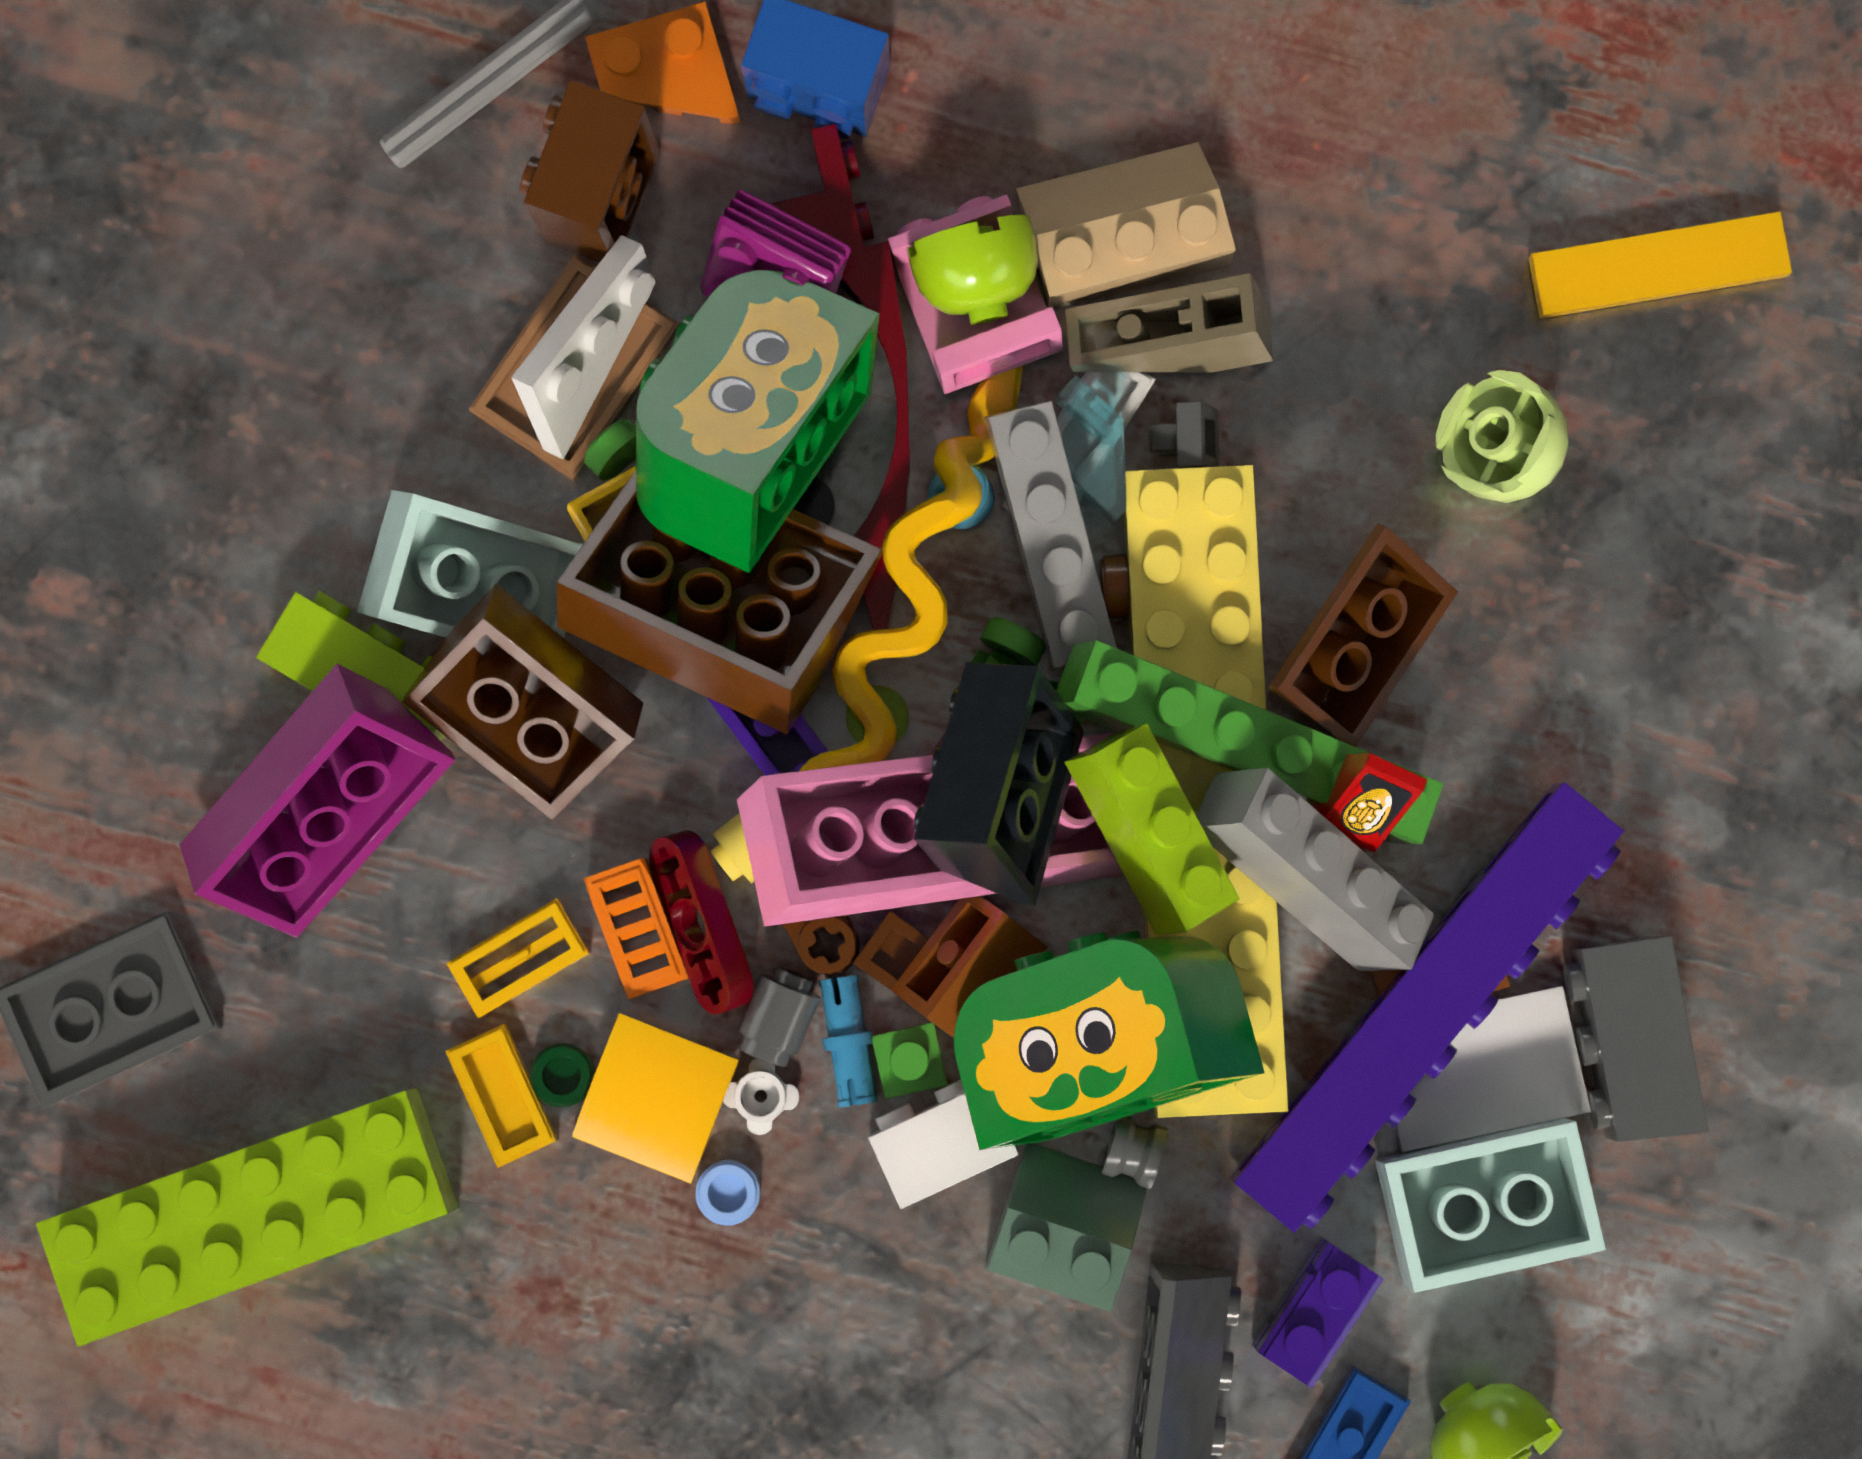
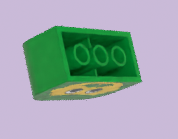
M773 270L750 271L726 280L710 294L695 316L691 314L686 315L677 328L673 339V346L663 360L655 358L646 369L641 381L636 407V497L644 516L663 533L747 573L754 567L871 396L879 313L809 281L803 286L783 278L784 272Z
M1131 931L1107 938L1106 932H1101L1069 941L1068 947L1070 952L1055 957L1052 951H1046L1019 958L1014 961L1016 972L990 980L973 991L960 1010L954 1032L956 1062L979 1151L1051 1141L1265 1073L1241 985L1232 964L1214 945L1205 940L1190 936L1142 938L1140 931Z

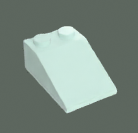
M391 490L357 612L447 638L455 625L497 584L564 638L566 631L557 627V581L583 544L417 494Z

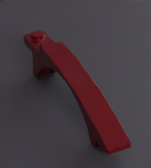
M833 124L811 129L824 191L769 204L848 244L851 251L839 287L848 294L853 302L879 313L877 338L889 365L897 403L895 444L889 470L880 494L854 537L882 549L887 530L907 510L910 481L907 351L889 241L864 247L863 241L874 239L866 201L854 204L849 180L860 178L853 142L851 140L840 143L837 126ZM881 554L876 569L864 591L872 630L890 629L898 585L887 572L883 561V554Z

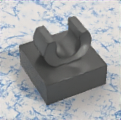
M1202 401L1176 403L1177 424L1149 426L1151 452H1159L1160 456H1177V466L1180 468L1219 467L1217 409Z

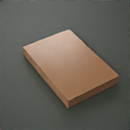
M576 254L567 264L468 409L473 415L573 482L577 481L586 468L584 463L585 453L591 443L606 428L618 421L639 390L642 378L649 364L655 358L660 359L673 340L679 326L677 321L646 301L564 460L544 451L511 377L596 267Z

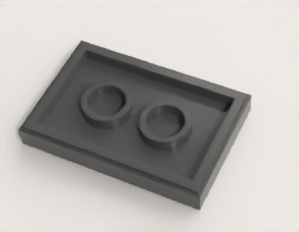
M170 911L159 914L0 987L1 1016L42 1108L50 1107L222 1028L186 943Z

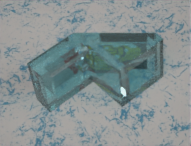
M1076 375L1060 391L1056 403L1100 444L1071 474L1075 490L1112 525H1115L1126 511L1123 418Z

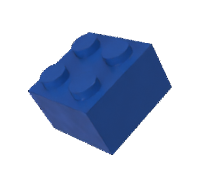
M763 0L741 63L747 96L750 99L756 100L754 104L756 109L773 117L790 119L791 114L795 113L815 120V128L836 124L838 135L841 139H849L851 133L867 137L890 70L889 34L789 0Z

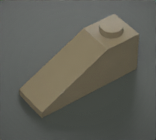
M1251 273L1065 309L1069 362L1073 372L1213 373L1273 361L1268 303Z

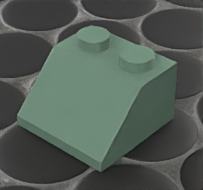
M1035 1143L1026 1144L986 1262L987 1270L1111 1312L1133 1248L1147 1188L1138 1186L1131 1176L1121 1173L1115 1177L1101 1174L1102 1166Z

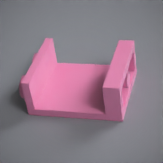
M1007 194L995 199L989 196L974 198L962 204L955 214L936 221H932L929 218L912 221L903 226L896 236L888 238L893 265L944 395L1063 351L1061 327L1053 307L1047 308L1036 279H1034L1022 297L1006 304L1007 317L985 324L971 325L968 314L949 315L932 307L919 292L912 275L906 251L907 247H915L914 242L920 238L976 221L979 227L993 226L994 231L1000 230L997 217L1012 215V206Z

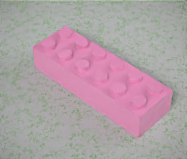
M1114 733L1083 736L1078 754ZM933 755L761 776L737 799L764 927L997 894L939 870L914 840V819L918 808L925 802L932 779ZM1072 777L1041 887L1116 877L1123 874Z

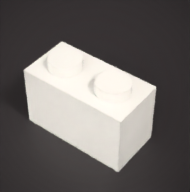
M961 1079L935 1091L934 1094L938 1103L915 1113L911 1104L908 1103L875 1119L880 1130L870 1134L868 1139L900 1209L1018 1156L1015 1146L979 1151Z

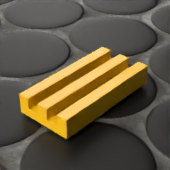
M556 898L446 964L476 1016L482 1018L589 955L591 952L579 936L573 921L569 919L560 899ZM553 917L558 928L475 977L471 978L465 968ZM566 939L571 949L483 1000L478 991L479 989Z

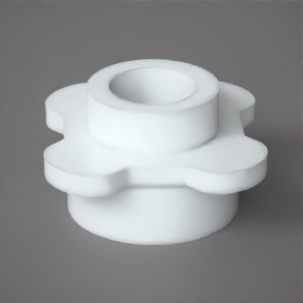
M756 1058L751 1061L749 1072L738 1082L730 1083L723 1102L729 1108H736L747 1119V1128L751 1133L763 1135L772 1129L773 1120L781 1112L792 1110L797 1106L799 1091L794 1085L785 1084L775 1073L774 1064ZM764 1090L767 1093V1099L764 1102H758L755 1099L756 1091Z

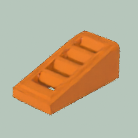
M639 858L584 878L593 908L628 1000L689 979L655 884L648 858ZM636 881L639 882L642 893L611 904L609 903L606 892ZM646 905L648 906L652 917L618 928L615 916ZM655 929L657 930L661 941L628 953L626 952L624 940ZM664 953L666 954L670 965L635 977L631 965Z

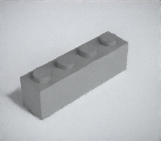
M1043 401L984 417L1042 637L1045 641L1049 663L1054 668L1065 666L1073 644L1098 640L1116 648L1052 401Z
M1269 768L1215 774L1196 813V817L1214 849L1357 971L1412 969L1436 916L1431 910Z

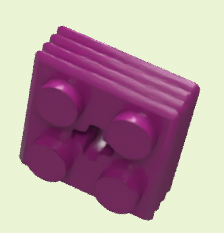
M738 190L735 198L731 199L729 207L725 208L723 216L719 217L700 290L708 298L720 284L736 275L757 270H773L784 272L783 278L803 286L809 281L836 294L851 250L848 244L746 191Z

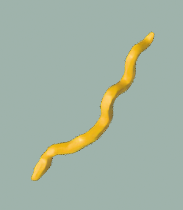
M1023 366L980 382L972 395L967 409L969 435L954 436L941 441L936 446L933 468L942 481L945 491L906 512L886 532L882 545L883 561L887 572L913 604L916 613L914 621L904 627L856 633L844 641L836 651L831 669L838 694L865 729L864 738L852 746L820 753L810 758L799 771L884 761L896 745L897 726L892 713L868 682L865 669L870 662L875 660L917 656L927 652L939 642L948 624L947 601L941 588L917 561L915 549L928 537L949 529L973 516L980 506L983 486L971 466L989 461L994 457L984 417L1016 409L1021 388Z

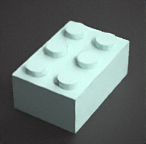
M1561 1118L1375 1159L1403 1285L1413 1293L1606 1250L1576 1121Z

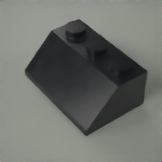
M966 662L960 685L953 691L950 698V718L942 745L937 747L933 755L932 779L924 804L920 805L915 815L914 840L939 870L1021 904L1036 905L1072 777L1065 761L1078 754L1084 729L1038 666Z

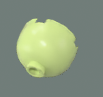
M1496 370L1487 373L1492 378L1482 380L1475 386L1468 382L1456 391L1442 411L1435 434L1436 448L1443 452V462L1446 468L1442 467L1447 478L1476 497L1509 503L1535 495L1549 485L1560 471L1568 450L1567 419L1557 400L1540 385L1520 372Z

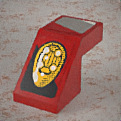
M1371 753L1347 754L1328 802L1310 805L1363 852H1375L1421 795L1428 779Z

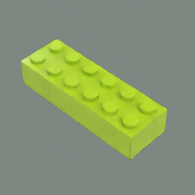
M416 1087L35 1224L77 1347L441 1217L458 1209L459 1206L418 1088Z

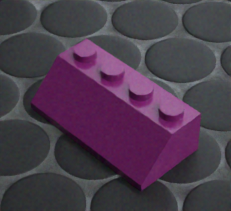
M336 664L180 843V849L194 893L297 938L455 761L452 751L387 688Z

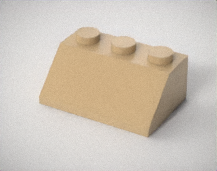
M1199 142L1016 188L1021 214L1030 216L1037 242L1038 265L1036 271L1047 308L1053 307V310L1230 264L1236 250L1220 188Z

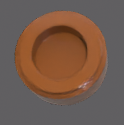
M1126 554L1104 555L1103 559H1100L1101 591L1109 619L1129 618L1130 594Z

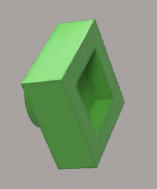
M931 1022L872 1036L885 1099L948 1085L934 1023Z

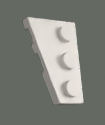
M621 235L511 377L543 450L563 460L656 283L642 244Z

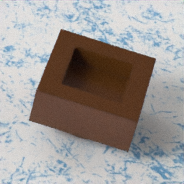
M889 911L853 964L891 990L929 938Z

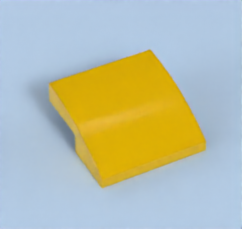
M619 1013L591 1082L572 1137L692 1184L739 1060Z

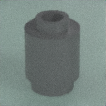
M779 966L774 976L761 974L739 1028V1032L744 1035L739 1049L762 1061L786 1067L791 1054L797 1055L799 1053L821 998L818 994L810 991L813 980L803 974Z

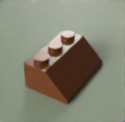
M1377 523L1271 682L1268 699L1297 723L1356 747L1458 591L1387 526Z
M497 584L455 625L402 700V703L551 820L634 740L644 702Z

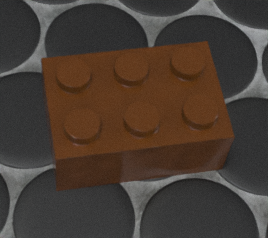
M570 80L564 96L555 95L548 106L542 128L543 133L549 135L541 157L532 156L529 159L522 175L519 192L526 195L524 204L546 244L600 263L621 235L629 238L658 161L660 150L644 106Z

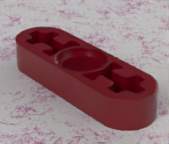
M683 830L657 838L650 847L649 865L696 999L707 1012L715 1015L746 1005L753 995L752 974L704 841L691 830ZM697 909L703 918L706 936L698 923Z

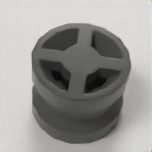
M1132 1116L1117 1119L1106 1148L1101 1174L1115 1177L1122 1173L1133 1177L1138 1186L1151 1189L1164 1154L1169 1128L1157 1124L1150 1128L1136 1125Z

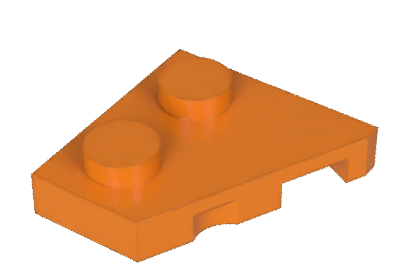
M706 2L585 36L600 91L639 105L653 107L662 113L683 116V113L717 118L720 120V123L731 125L741 122Z

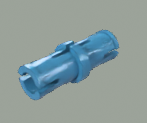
M859 974L818 980L822 991L828 1037L822 1038L824 1051L831 1050L838 1108L849 1107L854 1104L862 1105L878 1102L868 1048L869 1044H873V1033L865 1029L858 983L860 981Z

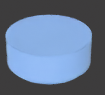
M721 1160L712 1164L701 1174L696 1185V1201L700 1211L706 1218L716 1224L735 1225L745 1221L752 1215L760 1201L761 1187L757 1175L748 1165L737 1160Z

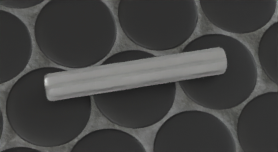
M582 0L560 1L382 136L380 140L381 147L399 168L406 167L589 28L594 21L590 10Z

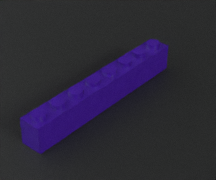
M1564 781L1553 784L1426 938L1412 969L1401 970L1291 1102L1288 1106V1112L1282 1113L1229 1179L1293 1233L1298 1230L1302 1223L1309 1229L1313 1228L1333 1204L1335 1199L1328 1192L1343 1174L1347 1175L1350 1179L1354 1178L1373 1156L1376 1149L1369 1142L1384 1124L1388 1125L1391 1129L1395 1128L1412 1109L1417 1099L1410 1092L1425 1074L1429 1075L1432 1079L1436 1078L1453 1059L1458 1049L1451 1042L1466 1024L1473 1029L1477 1028L1491 1013L1499 1000L1491 993L1504 977L1509 974L1513 979H1516L1532 963L1539 953V949L1532 944L1548 924L1556 930L1573 913L1580 903V899L1573 895V893L1588 875L1592 876L1595 880L1599 879L1614 863L1621 853V850L1614 843L1624 833V830Z

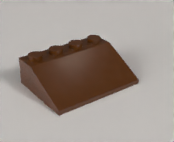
M635 471L557 581V627L788 735L816 691L881 558L882 549L793 509L754 567L747 573L663 533L652 525L642 513L637 501Z

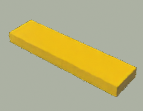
M1781 211L1532 253L1528 258L1539 319L1785 278L1792 273Z

